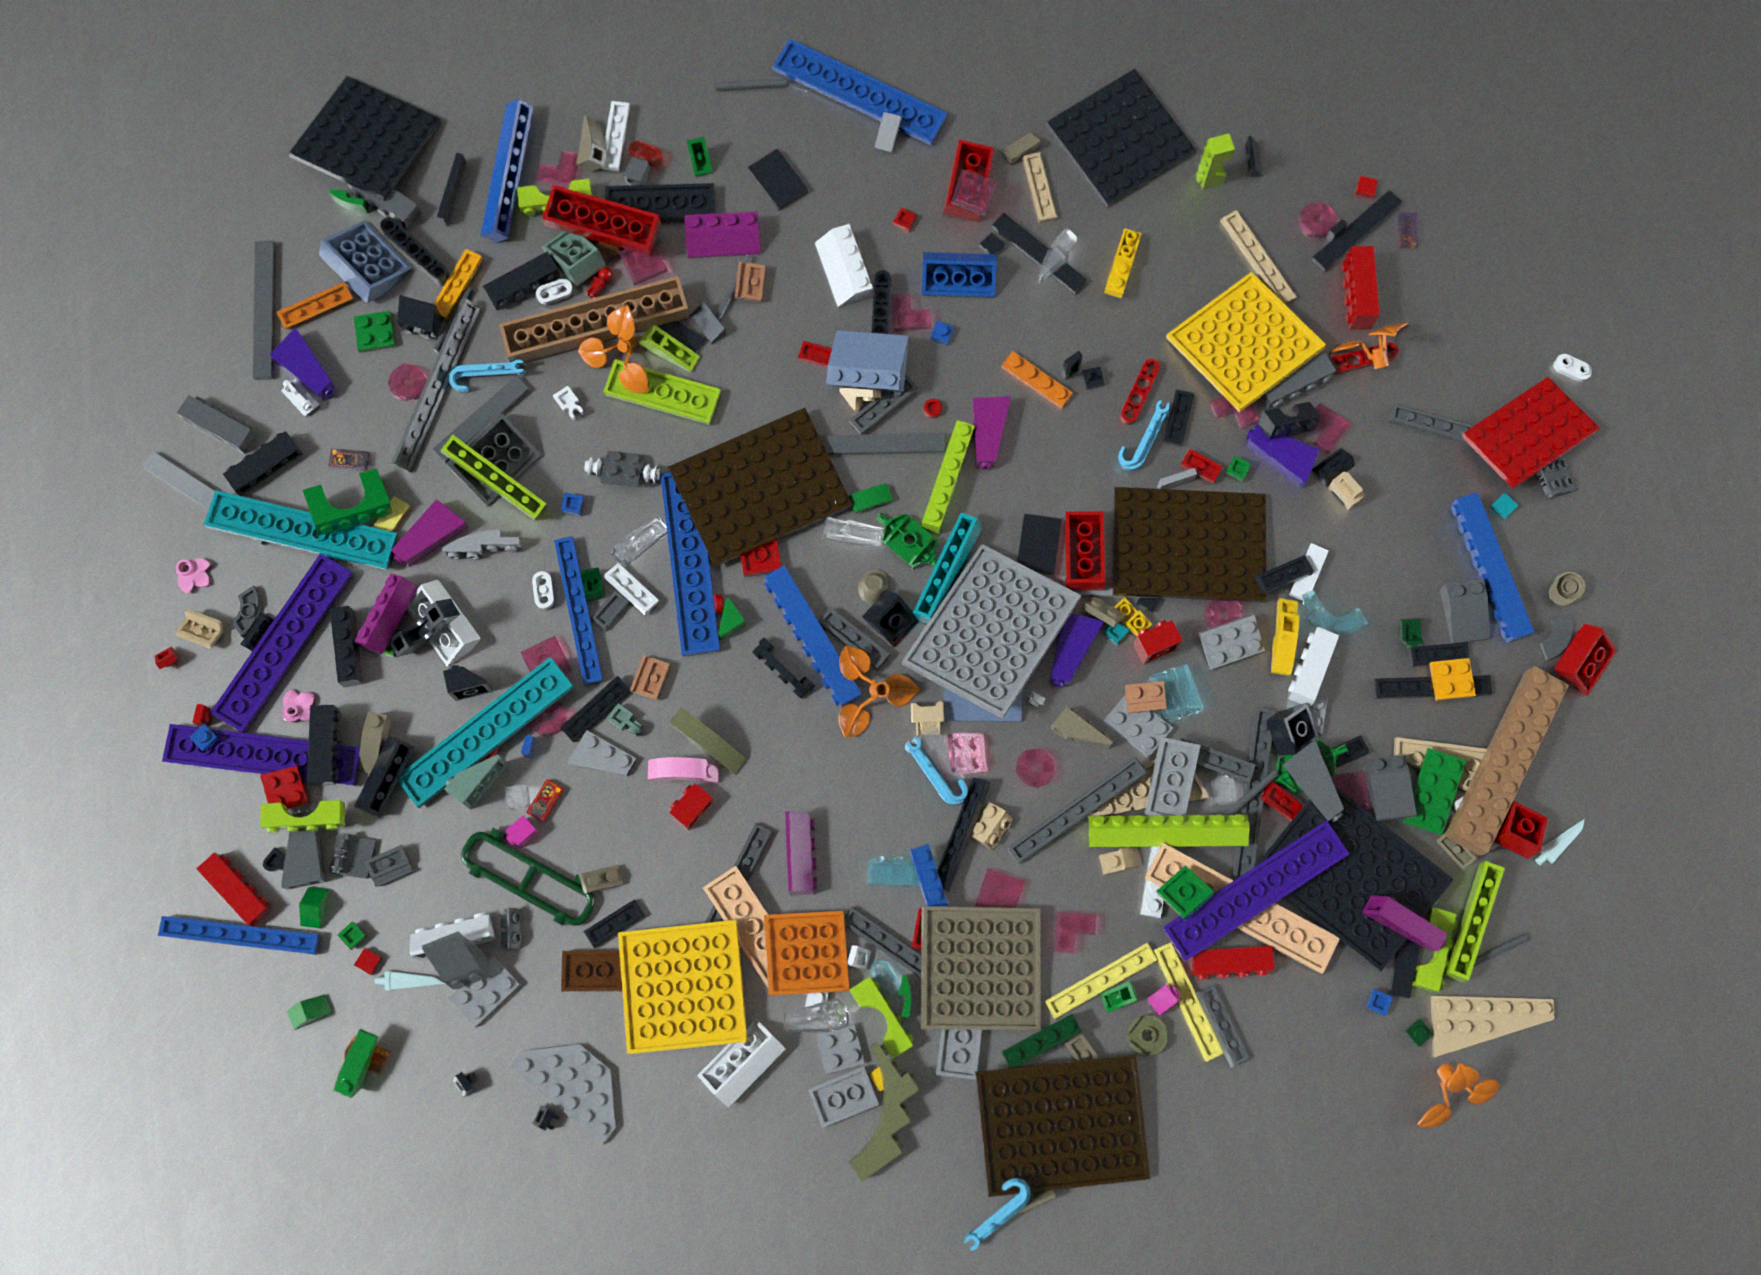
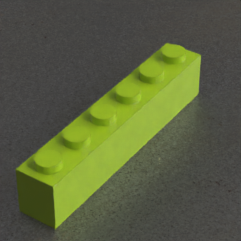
M959 420L956 421L922 520V527L929 532L940 534L974 434L975 425Z
M453 434L442 447L441 453L534 520L547 504Z
M1488 861L1479 864L1452 946L1449 964L1443 974L1444 976L1460 982L1469 981L1505 868Z

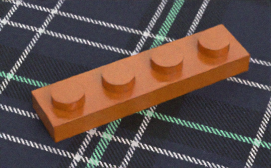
M344 281L277 311V314L286 329L353 299Z
M1014 351L1011 352L1002 364L1004 370L1060 409L1063 408L1073 392Z

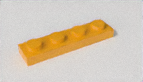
M465 249L434 302L442 318L448 320L466 287L483 261L481 255Z

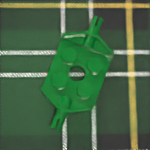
M881 512L877 515L876 519L885 527L882 544L888 546L907 562L912 570L928 564L935 567L938 561L935 559L938 540L908 514L898 515L892 519H888ZM906 536H913L915 542L907 544L904 541Z
M1316 739L1330 777L1336 775V759L1339 755L1348 752L1345 744L1331 749L1325 743ZM1295 755L1278 757L1277 774L1279 776L1272 782L1283 784L1296 794L1303 791L1283 766L1285 762Z

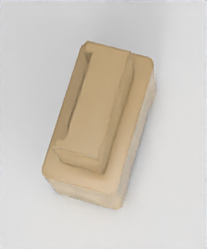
M1348 472L1341 473L1329 485V489L1336 493L1348 510L1361 502L1365 496L1363 489Z
M938 701L935 705L919 706L916 702H911V722H916V736L941 735L940 721H944V701Z

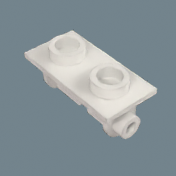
M287 379L283 382L284 389L281 391L304 416H307L319 406L317 401L296 379L293 381Z

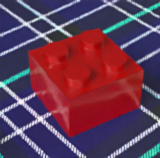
M1163 620L1157 623L1156 627L1151 630L1146 628L1138 632L1139 635L1136 637L1133 646L1143 665L1179 648L1183 640L1173 620L1168 622Z
M1513 801L1494 842L1529 859L1541 851L1548 818Z

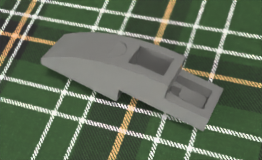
M488 530L461 537L444 546L442 552L449 559H459V557L478 559V557H484V550L487 552H497L498 550L516 552L517 550H522V541L519 537H504L501 530Z

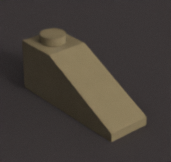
M371 711L367 712L362 731L358 772L371 773L388 737L392 722L389 716Z

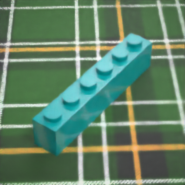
M960 513L913 611L918 621L926 624L929 622L959 578L983 528L978 518Z

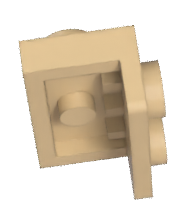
M186 609V618L176 630V636L212 649L223 634L222 622L217 618L203 615L199 611Z
M988 802L978 816L970 837L984 844L992 851L1000 842L1004 832L1010 827L1013 818L1007 811Z

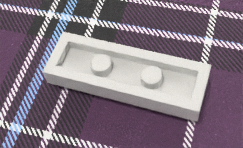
M619 563L604 575V578L644 615L658 604L659 600Z

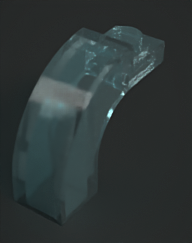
M1314 590L1307 591L1301 595L1304 599V606L1311 611L1305 617L1316 628L1320 627L1334 634L1355 632L1368 625L1359 608H1352L1340 616H1335L1325 610Z

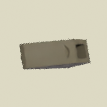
M585 115L576 165L589 172H593L604 167L606 146L601 123Z
M1066 707L1051 726L1052 730L1068 741L1107 749L1113 743L1107 733L1103 731L1100 733L1095 729L1096 726L1091 721H1085L1079 717L1080 713L1074 708L1069 709Z

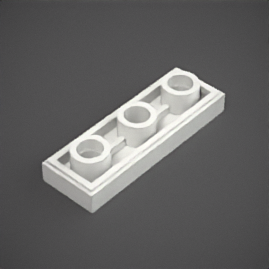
M1312 543L1309 545L1305 556L1314 572L1311 575L1294 581L1289 593L1290 596L1304 602L1309 600L1329 550Z

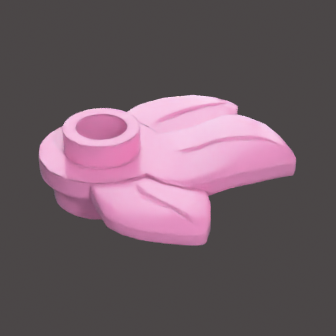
M197 558L193 561L188 559L179 561L176 566V572L179 575L178 585L181 590L189 594L194 586H208L209 577L205 571L209 568L210 563L202 558ZM185 567H189L187 572H184Z
M294 689L289 690L283 698L285 706L282 710L283 719L290 723H295L298 720L309 721L310 705H313L315 698L314 693L303 692L298 695Z

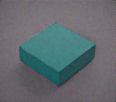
M1504 493L1490 507L1500 517L1505 519L1519 505Z
M1119 623L1115 627L1109 625L1103 631V634L1118 645L1130 630L1123 623Z

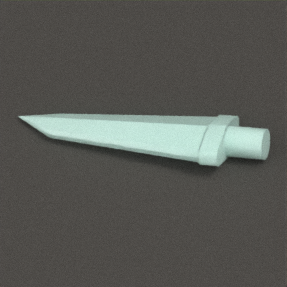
M1585 819L1542 846L1541 855L1535 859L1536 863L1541 866L1548 860L1553 864L1582 832Z
M385 971V977H375L374 981L375 985H385V991L445 984L434 976Z

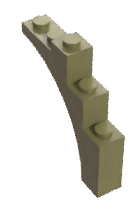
M877 1042L872 1044L870 1048L878 1061L882 1074L884 1089L883 1107L878 1125L870 1140L849 1161L861 1181H864L902 1153L899 1149L902 1144L896 1136L891 1137V1135L910 1122L908 1118L910 1112L904 1104L902 1106L899 1104L919 1090L916 1086L919 1082L914 1074L911 1073L909 1075L907 1071H904L899 1075L900 1068L895 1061L890 1062L887 1057L890 1053L884 1044L879 1046Z

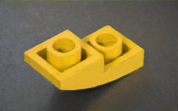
M1125 597L1114 606V608H1117L1119 612L1125 615L1121 623L1134 635L1138 636V632L1152 625L1140 610L1137 611Z

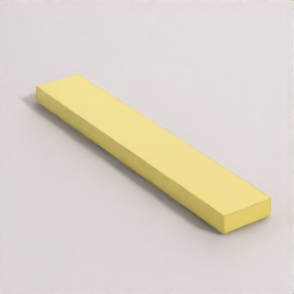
M1146 943L1046 1000L1045 1004L1053 1018L1056 1019L1158 959L1149 943Z
M1169 943L1153 950L1168 984L1176 986L1181 993L1179 997L1182 1000L1178 1002V1005L1205 1062L1224 1054L1173 944Z

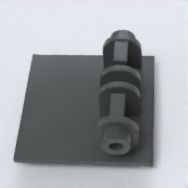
M1564 456L1536 473L1540 477L1538 478L1539 481L1545 480L1541 483V486H1544L1545 496H1548L1549 499L1555 497L1556 494L1578 490Z
M342 833L337 834L328 873L367 879L369 872L364 861L372 858L376 840L353 837Z

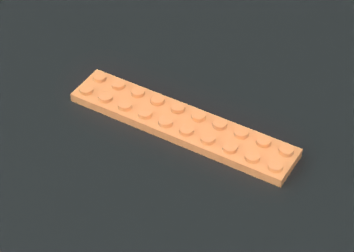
M1164 843L1160 846L1144 879L1161 887L1186 865L1214 893L1233 881ZM1276 903L1237 927L1238 930L1268 946H1272L1275 950L1320 974L1324 973L1340 940L1337 936Z

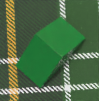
M705 137L686 140L695 176L712 172Z
M728 598L725 601L718 633L720 640L726 639L746 626L745 620Z
M307 888L299 903L300 926L321 929L328 889Z
M1132 981L1100 993L1107 1013L1139 1000Z
M325 995L300 1001L287 1011L294 1030L332 1013Z

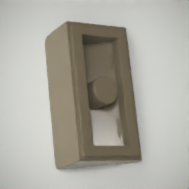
M1030 132L1002 149L1001 153L1012 165L1022 159L1023 156L1041 147V140Z
M1445 833L1436 840L1462 870L1466 869L1479 857L1477 854L1445 837Z
M1054 1191L1031 1192L1029 1201L1017 1213L1020 1214L1056 1197Z

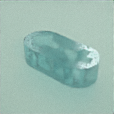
M874 961L871 965L872 975L886 994H896L900 988L899 980L885 961ZM876 964H879L880 966H885V968L883 969V972L885 973L884 977L879 972H874L876 970ZM887 977L890 982H896L894 991L885 988L887 987V982L885 981Z

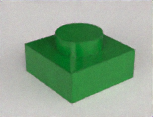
M1234 456L1225 474L1242 482L1251 463Z
M353 921L337 935L350 950H353L367 937Z

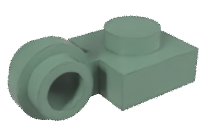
M619 703L606 718L621 731L628 725V731L637 737L643 733L644 727L637 721L630 722L634 718V714Z

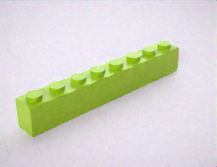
M1248 815L1088 816L1089 847H1160L1162 843L1170 847L1249 846L1250 827Z

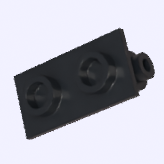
M261 613L240 645L253 651L274 619L265 613Z

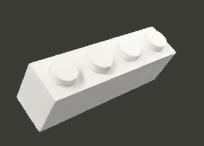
M1317 627L1314 633L1310 632L1306 641L1309 643L1307 649L1304 648L1300 659H1303L1301 665H1297L1294 673L1297 676L1296 680H1292L1288 691L1291 692L1290 700L1300 704L1308 703L1309 708H1311L1317 697L1339 635Z

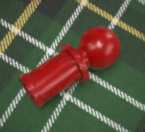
M604 267L599 270V278L594 277V282L585 292L588 297L596 298L603 287L607 286L605 282L610 281L613 277V272L610 268Z

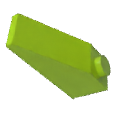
M656 325L648 327L639 344L652 353L689 372L692 371L700 357Z

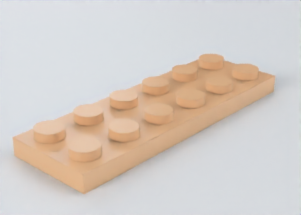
M734 866L704 886L703 889L724 921L737 920L739 945L768 988L764 915L768 914L738 868Z

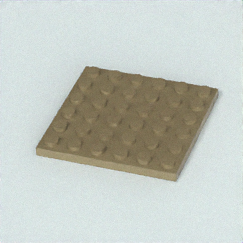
M922 906L921 1029L1041 1030L1040 909Z

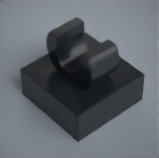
M1100 367L1082 370L1086 390L1104 386L1105 383Z
M460 1072L455 1075L453 1081L463 1097L471 1093L473 1089L471 1085L477 1082L478 1078L474 1072L468 1076Z
M541 1105L532 1124L545 1131L547 1128L554 1130L555 1127L550 1125L549 1122L552 1118L559 1120L560 1117L553 1110Z

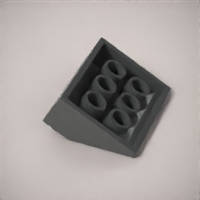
M503 413L497 414L466 444L514 480L541 456L540 452ZM451 459L445 464L486 506L499 496V494Z

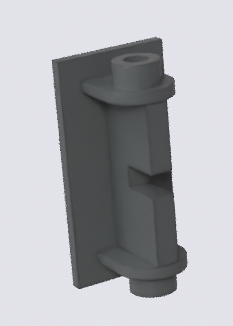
M507 908L502 909V913H500L501 928L507 927V931H501L500 944L504 950L511 948L521 949L520 909Z

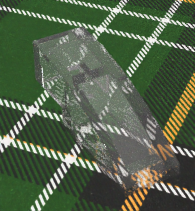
M1068 228L1055 239L1047 251L1039 273L1038 282L1040 284L1067 262L1068 251L1076 245L1077 237Z
M827 517L823 523L821 539L852 545L880 547L884 529L852 520L842 521Z
M935 725L918 735L928 757L949 787L958 782L959 779L964 778L957 762Z

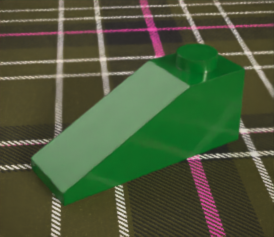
M359 1029L339 1071L333 1091L352 1098L362 1089L379 1036Z

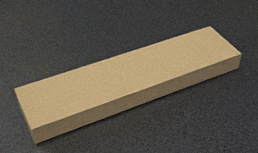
M1040 152L1023 156L1022 160L1039 223L1057 220Z

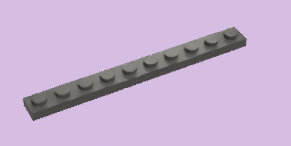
M466 298L462 299L391 462V464L405 472H410L448 385L449 375L458 362L481 307Z
M1261 707L1255 708L1248 762L1256 766L1250 783H1245L1243 796L1267 776L1272 736L1266 720L1273 716L1276 710ZM1265 788L1241 808V815H1248L1250 827L1249 846H1236L1232 873L1233 881L1255 867L1263 809V800L1260 798Z

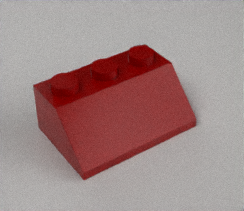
M1583 624L1571 644L1566 648L1561 659L1557 662L1554 670L1562 681L1583 695L1588 696L1616 654L1617 649L1603 628Z

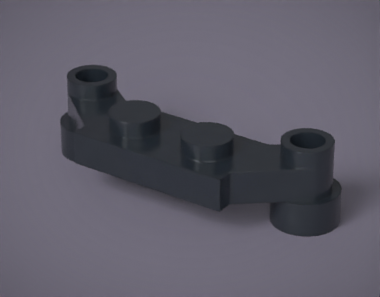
M764 637L752 651L759 660L762 657L766 660L764 664L771 671L777 670L780 673L778 677L785 684L789 682L795 688L793 692L800 699L808 691L811 692L816 687L806 676L799 681L770 653L775 647Z

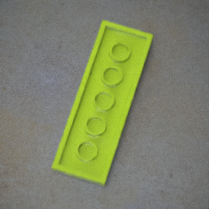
M614 360L603 391L605 396L710 425L721 389L643 367L647 373L650 391L634 393L627 390L619 379V373L624 370V362Z

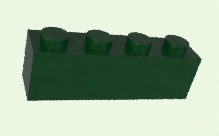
M1072 1013L1001 1051L1000 1054L1008 1068L1017 1067L1079 1034L1082 1030Z

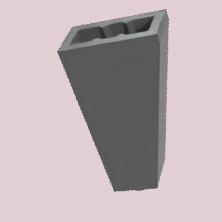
M1313 741L1285 762L1283 766L1329 822L1332 819L1335 822L1343 816L1341 812L1344 808L1317 743Z
M301 809L297 814H292V816L297 818L306 817L313 813V811ZM299 829V832H289L281 887L290 890L326 883L320 831Z

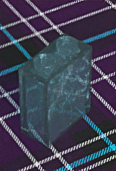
M1187 663L1150 675L1149 682L1164 681L1167 710H1160L1164 721L1174 723L1181 720L1182 716L1188 715V717L1199 714L1203 705Z

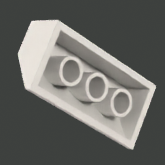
M850 224L831 229L815 242L838 308L873 297V287Z
M439 580L424 583L417 589L406 610L415 623L425 617L424 610L435 601L451 597ZM456 604L455 606L460 615L429 640L446 666H450L473 650L481 639Z
M484 912L475 914L474 918L469 920L459 918L454 920L455 923L437 924L434 929H417L415 934L410 935V956L419 960L428 958L422 950V945L457 931L474 945L497 940L493 918Z
M755 1017L746 1025L748 1042L728 1044L697 1075L728 1108L785 1050L782 1044Z

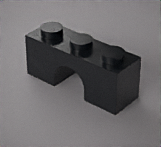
M1309 401L1295 404L1289 416L1284 414L1280 408L1264 410L1258 425L1270 440L1314 431L1321 416Z

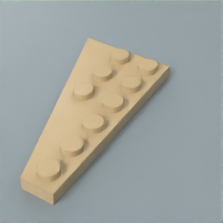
M1396 737L1394 740L1393 756L1404 754L1407 764L1419 770L1427 748L1464 759L1466 763L1458 788L1467 791L1487 749Z
M1156 759L1143 766L1147 771L1146 775L1088 816H1107L1145 809ZM1196 773L1193 778L1189 802L1209 798Z
M1431 996L1432 1033L1434 1034L1432 1036L1433 1057L1554 1020L1553 999Z

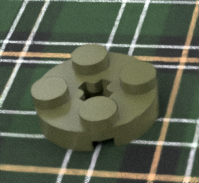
M1152 1015L1137 1017L1128 1027L1127 1041L1130 1047L1140 1055L1151 1056L1158 1054L1165 1048L1168 1041L1166 1026L1159 1018ZM1150 1030L1152 1032V1040L1147 1039L1145 1041L1142 1032Z

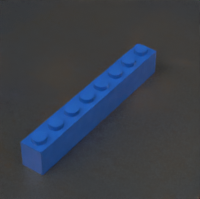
M520 99L506 104L480 235L495 243L507 239L509 235L533 106Z
M1478 492L1457 498L1451 504V510L1453 515L1457 517L1459 531L1465 537V545L1467 550L1471 552L1473 566L1478 569L1480 574L1479 579H1484L1488 602L1492 604L1494 609L1493 615L1500 624L1502 637L1506 639L1507 643L1529 637L1534 633L1533 627Z
M785 565L764 576L766 590L769 594L772 592L775 596L773 601L778 609L782 608L785 613L783 615L787 625H792L794 628L792 633L797 641L801 640L803 643L802 650L806 657L810 656L812 658V667L815 672L821 673L823 677L821 681L826 690L830 688L833 693L831 698L836 706L840 705L842 709L845 705L852 704L861 699L862 693L854 680L846 679L841 673L839 655Z

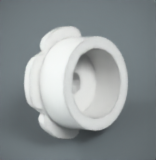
M1032 690L1031 694L1027 695L1030 698L1028 702L1036 707L1044 705L1043 702L1046 698Z

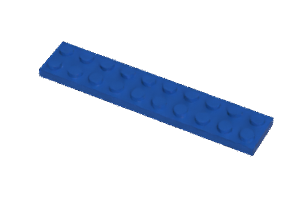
M790 38L773 65V71L878 121H882L884 112L901 116L899 131L929 145L932 144L947 118L946 112Z
M671 473L660 474L681 655L683 657L720 652L709 555Z

